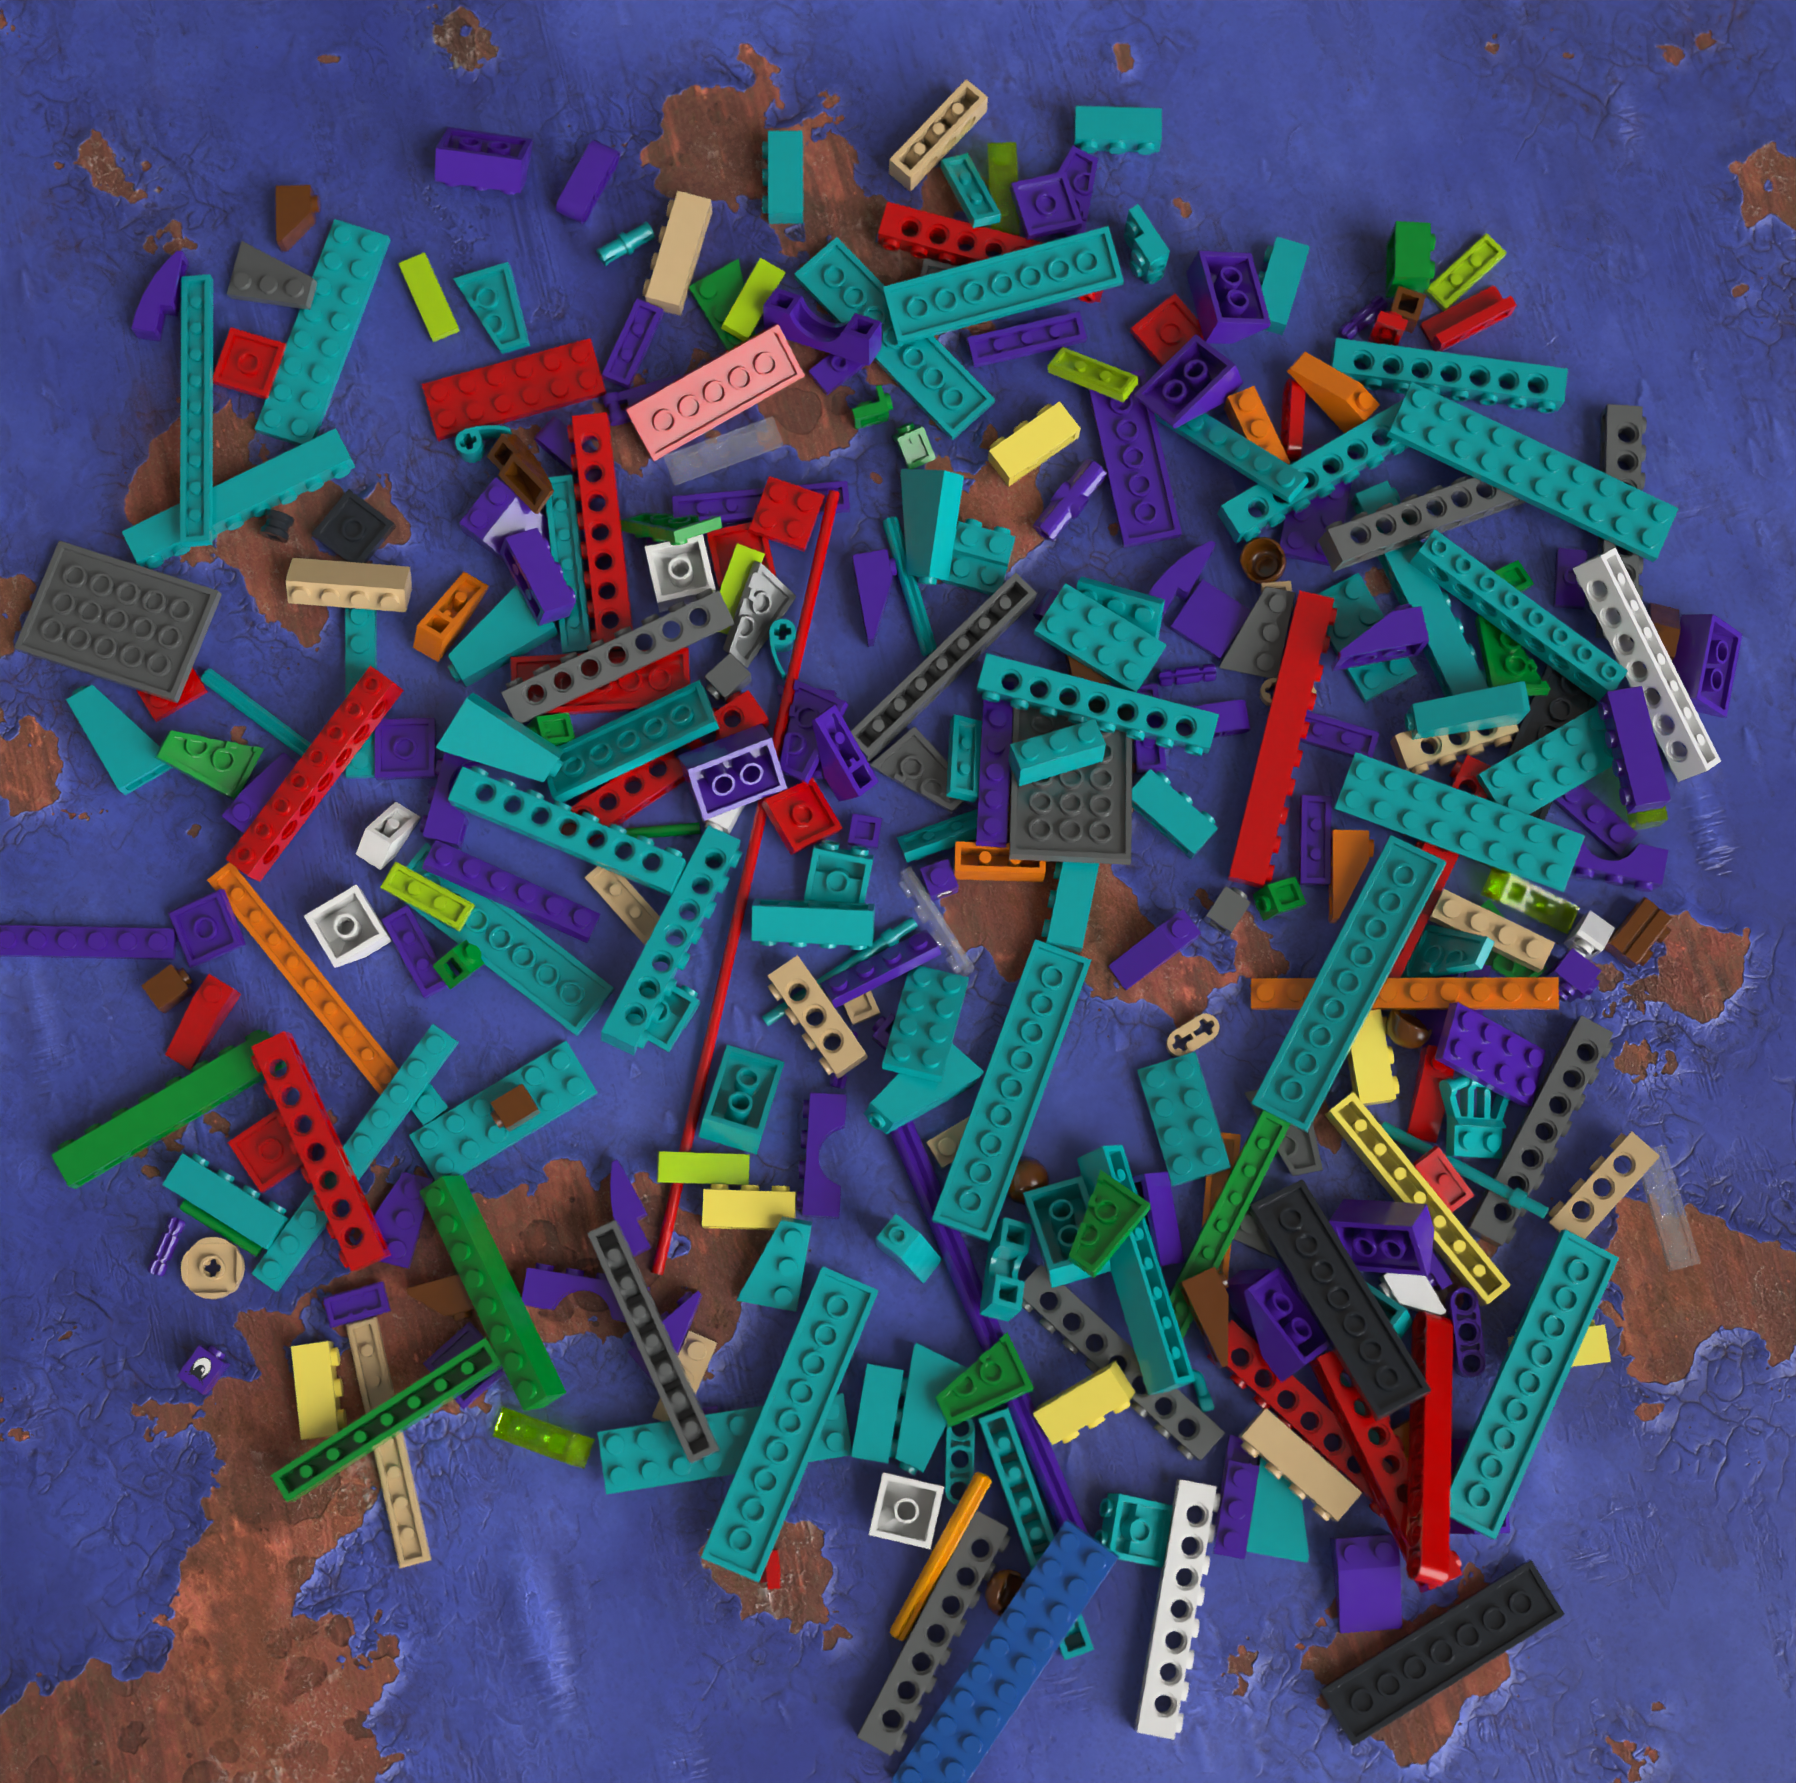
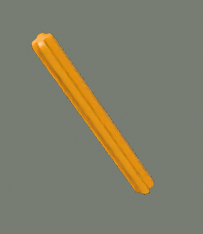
M981 1472L974 1474L890 1629V1633L894 1638L901 1641L907 1639L991 1484V1479L986 1474Z

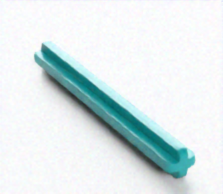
M890 517L883 520V527L892 557L895 559L897 574L921 654L929 656L937 649L916 577L907 575L906 546L897 517Z
M209 668L201 676L200 680L206 686L302 757L311 745L310 742L214 670Z

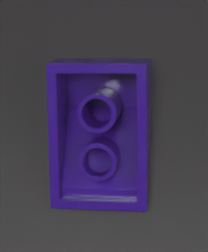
M1195 334L1134 396L1175 429L1224 403L1227 397L1232 395L1243 384L1236 364Z
M496 477L459 522L464 534L504 563L505 561L500 550L505 537L536 527L541 536L547 539L551 553L548 519L540 512L535 514L510 487Z
M1405 604L1395 607L1394 611L1339 652L1331 665L1332 672L1418 656L1429 642L1422 606L1412 608L1411 604Z
M1280 1267L1244 1291L1262 1357L1281 1383L1330 1347L1297 1289Z
M1393 1534L1330 1538L1339 1633L1402 1629L1401 1563L1399 1547Z

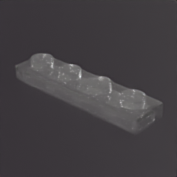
M772 416L663 457L675 486L782 447L783 440Z
M908 867L900 872L901 882L898 885L907 899L909 897L913 898L917 904V907L914 908L917 916L923 924L928 922L933 929L930 935L939 948L944 947L950 957L946 958L952 971L955 974L960 972L962 976H968L973 973L974 965L912 868Z
M1666 1146L1654 1147L1652 1149L1660 1157L1641 1177V1181L1669 1272L1701 1262Z

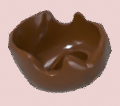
M1265 536L1250 540L1244 545L1240 555V563L1245 575L1250 581L1260 585L1261 583L1278 580L1283 575L1287 564L1285 553L1279 543Z
M1392 1009L1385 1025L1387 1035L1395 1044L1403 1048L1415 1049L1421 1047L1429 1040L1432 1034V1029L1427 1030L1426 1026L1418 1018L1410 1014L1401 1013V1010Z
M1020 1157L1007 1195L1013 1202L1025 1205L1024 1192L1049 1185L1046 1168L1035 1158Z
M1002 1569L996 1572L989 1580L986 1587L985 1600L992 1613L999 1617L1003 1615L1025 1582L1021 1578V1573L1011 1569Z

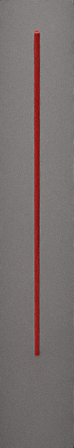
M834 490L828 491L772 740L779 761L790 717V705L793 703L795 694L793 690L794 682L799 677L840 493ZM772 795L758 800L679 1152H691L767 818L761 803ZM671 1183L651 1273L663 1275L684 1183Z

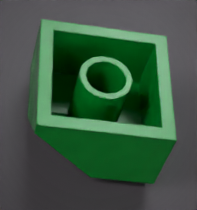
M1395 222L1386 243L1385 298H1394L1399 286L1419 293L1428 290L1430 279H1433L1435 274V261H1430V252L1434 251L1436 240L1435 233H1431V223Z

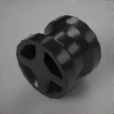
M266 510L265 525L261 526L259 533L268 539L287 543L289 539L288 530L289 527L293 526L295 519L280 511Z

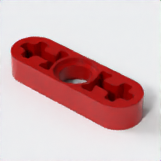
M1288 378L1283 390L1280 442L1289 461L1296 462L1301 456L1303 447L1306 391L1295 379Z

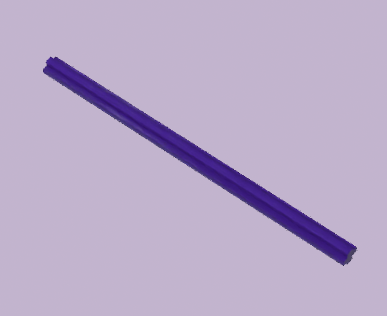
M912 1120L893 1130L890 1134L984 1354L1004 1334L997 1319L979 1314L983 1285L960 1231L932 1221L942 1188ZM1029 1393L1006 1402L1005 1406L1009 1409L1016 1432L1058 1531L1068 1519L1088 1533L1050 1442L1033 1415L1035 1407Z

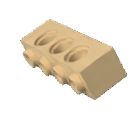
M966 79L889 159V174L911 192L987 112L988 97Z
M1517 725L1490 728L1489 735L1487 736L1481 735L1477 730L1456 733L1461 737V745L1451 743L1449 735L1412 740L1411 731H1405L1394 735L1390 743L1399 767L1415 774H1421L1429 770L1428 766L1438 762L1440 766H1445L1457 761L1456 756L1467 753V755L1472 757L1484 752V747L1495 744L1496 748L1505 746L1512 742V738L1519 729ZM1421 743H1430L1434 748V754L1424 753L1421 749Z
M798 955L768 975L771 982L767 986L777 1001L780 999L784 1000L788 1006V1009L784 1012L794 1026L800 1023L806 1032L801 1035L811 1051L815 1048L818 1049L822 1055V1058L818 1061L828 1075L834 1072L839 1079L868 1059L867 1053ZM798 987L804 988L807 991L804 999L794 1001L790 998L793 989ZM811 1013H822L824 1015L822 1023L816 1026L810 1025L807 1022V1018ZM831 1036L838 1037L841 1040L840 1046L836 1050L826 1049L824 1043L827 1038Z
M1630 1132L1627 1136L1621 1133L1610 1145L1614 1149L1613 1152L1606 1159L1601 1155L1589 1168L1593 1172L1586 1181L1580 1178L1569 1190L1572 1194L1571 1198L1565 1204L1560 1200L1548 1214L1552 1218L1548 1223L1559 1233L1561 1230L1566 1229L1585 1239L1656 1162L1660 1155L1635 1133ZM1619 1156L1626 1157L1630 1162V1170L1625 1174L1618 1173L1614 1169V1160ZM1597 1179H1604L1609 1183L1610 1191L1606 1196H1598L1593 1191V1183ZM1578 1201L1586 1203L1589 1207V1214L1585 1219H1578L1573 1215L1572 1207Z

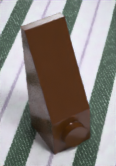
M1212 1267L1177 1283L1218 1369L1228 1366V1293L1226 1288L1229 1287L1224 1273L1221 1270L1217 1272L1216 1268Z

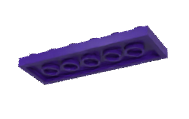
M1144 369L1128 372L1138 376V384L1124 402L1088 389L1123 549L1180 538L1182 535L1155 414L1134 396L1147 382Z

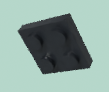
M348 489L313 531L312 536L346 562L367 563L396 528V525Z

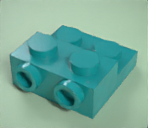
M1137 204L1128 210L1123 236L1127 245L1132 249L1129 262L1132 273L1135 277H1140L1144 284L1149 283L1152 285L1164 276L1170 250L1140 205Z
M966 519L965 523L959 521L956 529L949 581H943V583L992 596L1004 583L1016 536L1010 535L1011 531L1000 526H995L993 530L982 528L983 524L974 519Z
M822 840L821 844L815 843L804 901L865 903L874 855L868 854L869 849L861 846H851V850L839 848V843L831 840Z
M682 985L681 988L675 986L670 997L665 995L660 1004L664 1006L657 1023L651 1021L647 1029L650 1032L648 1041L670 1053L683 1029H686L701 1004L700 1000L696 998L698 993ZM648 987L639 991L644 997L655 995V991ZM629 1014L626 1020L629 1023L637 1024L642 1018L638 1014Z
M1108 1493L1107 1498H1104L1100 1504V1516L1104 1518L1102 1530L1096 1532L1095 1539L1119 1555L1117 1560L1163 1568L1173 1505L1123 1494Z

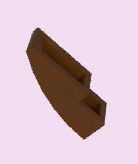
M501 434L487 457L500 470L498 476L535 514H539L554 492L552 484L537 458L516 434Z

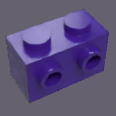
M1572 948L1558 958L1544 977H1559V1000L1563 1002L1567 1000L1571 1003L1577 998L1582 1000L1586 995L1589 996L1600 982L1596 978L1602 970Z

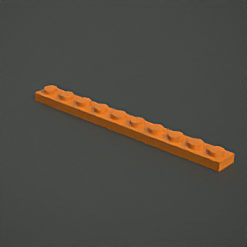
M230 862L208 878L207 881L215 891L219 889L225 890L235 916L381 1095L399 1071V1068L237 867Z
M1559 977L1387 978L1371 1010H1448L1449 1004L1459 1002L1471 1010L1559 1009ZM1251 978V1009L1300 1010L1316 978Z

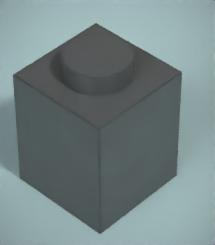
M732 653L727 655L704 676L707 684L705 687L706 691L714 700L721 699L725 704H727L726 700L731 695L742 691L752 681L751 673Z
M1225 886L1203 921L1229 937L1251 902L1246 899L1247 895L1243 891L1235 887L1229 889Z

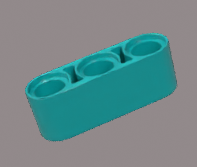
M971 1418L965 1420L969 1424V1431L963 1437L954 1435L952 1428H948L946 1425L945 1495L950 1502L956 1505L959 1504L960 1500H956L951 1496V1486L955 1482L960 1481L968 1487L974 1476L975 1426ZM956 1450L966 1452L969 1459L967 1465L960 1469L954 1467L951 1463V1455Z

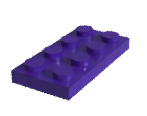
M1303 443L1299 460L1322 446ZM1347 452L1350 458L1357 460L1358 454ZM1322 466L1326 473H1336L1333 466ZM1342 481L1334 486L1335 490L1328 496L1320 498L1318 495L1311 499V504L1302 511L1296 513L1293 510L1285 515L1286 518L1283 522L1279 542L1285 557L1330 566L1318 540L1326 532L1325 528L1337 521H1341L1344 524L1352 482L1345 484ZM1310 482L1304 488H1311Z
M1454 1002L1449 1004L1435 1060L1522 1107H1531L1546 1050L1461 1003Z

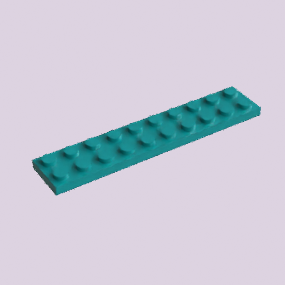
M1411 382L1386 435L1651 562L1658 558L1679 509L1414 382Z
M1392 835L1390 836L1252 1101V1105L1308 1132L1446 865L1445 860Z
M1035 939L932 1218L933 1222L990 1242L1091 959Z
M1566 1229L1560 1231L1451 1477L1450 1518L1492 1540H1496L1619 1259L1617 1256Z
M823 1266L821 1267L700 1558L756 1582L760 1581L879 1290Z

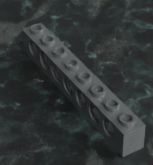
M1607 404L1601 413L1599 471L1639 490H1643L1645 486V473L1641 472V462L1645 460L1646 445L1642 444V434L1645 433L1647 425L1646 417L1642 416L1643 406ZM1618 434L1627 435L1630 442L1625 443L1621 441ZM1617 462H1625L1629 470L1620 469ZM1598 536L1597 556L1615 548L1616 545ZM1626 550L1627 555L1619 554L1642 600L1643 586L1639 585V574H1642L1644 560L1643 557H1639V555ZM1596 617L1595 638L1606 639Z
M1467 476L1453 481L1451 486L1446 488L1438 485L1428 490L1426 495L1420 497L1417 494L1410 495L1403 499L1401 504L1395 506L1392 503L1385 504L1379 507L1373 514L1368 515L1367 512H1362L1345 524H1342L1341 521L1334 522L1325 528L1326 532L1318 542L1332 571L1335 572L1426 539L1434 529L1443 533L1526 502L1479 479H1468ZM1452 500L1456 501L1459 506H1456ZM1427 509H1430L1434 515H1431ZM1402 518H1405L1409 525L1404 523ZM1376 526L1380 527L1383 530L1384 534L1380 533L1377 530ZM1350 535L1356 537L1359 543L1353 541Z
M1017 573L1011 576L851 731L868 763L1035 603L1037 592Z
M711 588L695 595L697 601L686 605L685 601L679 602L669 607L670 613L659 618L658 614L649 616L641 621L643 626L633 631L629 626L614 633L616 639L605 643L603 639L588 645V652L580 656L573 652L560 658L561 664L552 669L548 664L534 670L533 678L523 681L522 677L505 684L507 690L501 693L513 718L523 724L734 625L735 623L720 591L718 590L713 593ZM695 609H702L707 613V620L703 625L696 626L691 623L690 614ZM672 621L680 626V633L677 637L667 638L664 636L663 627L666 623ZM642 634L650 635L653 639V645L647 651H641L636 646V640ZM614 647H621L625 650V660L620 664H614L609 659V652ZM592 659L597 662L599 669L594 676L588 677L583 674L582 665L585 661ZM561 672H566L571 677V684L566 689H559L555 684V678ZM533 685H540L544 690V696L539 702H532L528 697V690Z
M1582 1015L1574 1019L1534 1096L1532 1106L1528 1107L1492 1178L1507 1185L1510 1178H1515L1520 1182L1521 1190L1527 1192L1528 1196L1532 1189L1536 1191L1545 1176L1541 1171L1546 1163L1551 1164L1558 1152V1148L1555 1145L1559 1137L1564 1138L1572 1125V1121L1569 1118L1573 1110L1578 1111L1586 1098V1095L1582 1093L1587 1083L1592 1085L1600 1071L1596 1067L1600 1058L1605 1059L1613 1046V1043L1610 1041L1613 1032ZM1578 1046L1585 1047L1588 1050V1061H1583L1578 1057ZM1565 1072L1571 1073L1575 1077L1576 1084L1574 1087H1568L1564 1083L1563 1075ZM1551 1099H1557L1561 1103L1562 1111L1560 1114L1551 1111L1549 1107ZM1537 1125H1542L1548 1130L1547 1140H1541L1536 1136L1535 1129ZM1524 1151H1528L1534 1156L1535 1161L1532 1167H1528L1522 1162L1521 1156ZM1485 1189L1465 1229L1489 1244L1500 1247L1503 1246L1504 1242L1507 1244L1511 1242L1517 1230L1513 1225L1517 1217H1523L1527 1210L1524 1208L1519 1210L1508 1204L1509 1200ZM1496 1204L1504 1206L1507 1211L1504 1221L1497 1219L1493 1211Z
M614 1220L588 1232L590 1241L689 1463H694L719 1451L720 1448L619 1223Z
M1040 1264L1025 1281L1022 1308L1028 1313L1034 1310L1042 1318L1039 1320V1323L1051 1334L1056 1330L1064 1338L1061 1343L1071 1353L1076 1355L1079 1351L1087 1359L1084 1364L1093 1373L1107 1366L1110 1358L1117 1355L1125 1361V1368L1122 1372L1131 1386L1134 1378L1138 1376L1143 1377L1134 1349L1065 1285L1052 1288L1046 1269ZM1051 1293L1056 1297L1057 1304L1054 1309L1046 1310L1041 1306L1040 1297L1042 1294ZM1066 1314H1074L1078 1317L1080 1324L1077 1330L1069 1331L1063 1326V1318ZM1089 1335H1097L1101 1338L1102 1348L1100 1351L1091 1352L1088 1350L1086 1339ZM1178 1389L1148 1395L1147 1391L1142 1395L1134 1393L1131 1398L1133 1403L1130 1407L1142 1418L1148 1415L1156 1422L1153 1428L1166 1440L1171 1436L1180 1445L1176 1449L1189 1461L1193 1457L1197 1461H1201L1225 1434L1220 1427ZM1161 1397L1169 1400L1171 1404V1410L1165 1416L1159 1415L1155 1410V1403ZM1183 1419H1189L1194 1425V1431L1189 1437L1182 1436L1178 1431L1179 1422Z
M976 1510L857 1734V1738L890 1756L894 1749L897 1751L901 1750L908 1734L903 1732L908 1721L913 1723L916 1721L923 1707L918 1704L924 1692L930 1694L938 1678L933 1675L938 1664L945 1665L952 1651L948 1645L953 1635L959 1638L966 1625L967 1620L963 1619L967 1608L974 1609L982 1592L977 1589L982 1579L988 1581L996 1567V1564L992 1562L996 1552L1003 1553L1011 1538L1010 1535L1006 1534L1009 1529L1008 1527ZM977 1539H984L989 1545V1551L983 1557H976L972 1554L971 1546ZM963 1567L971 1568L974 1572V1580L969 1585H961L957 1581V1572ZM950 1595L957 1597L960 1602L959 1609L954 1613H946L942 1609L943 1599ZM933 1624H940L945 1629L943 1639L937 1642L931 1641L927 1637V1630ZM919 1652H924L930 1657V1664L924 1670H918L912 1664L914 1655ZM903 1681H910L916 1687L914 1695L910 1698H903L897 1692L898 1685ZM890 1709L898 1711L901 1716L900 1722L893 1727L885 1725L882 1720L883 1714Z

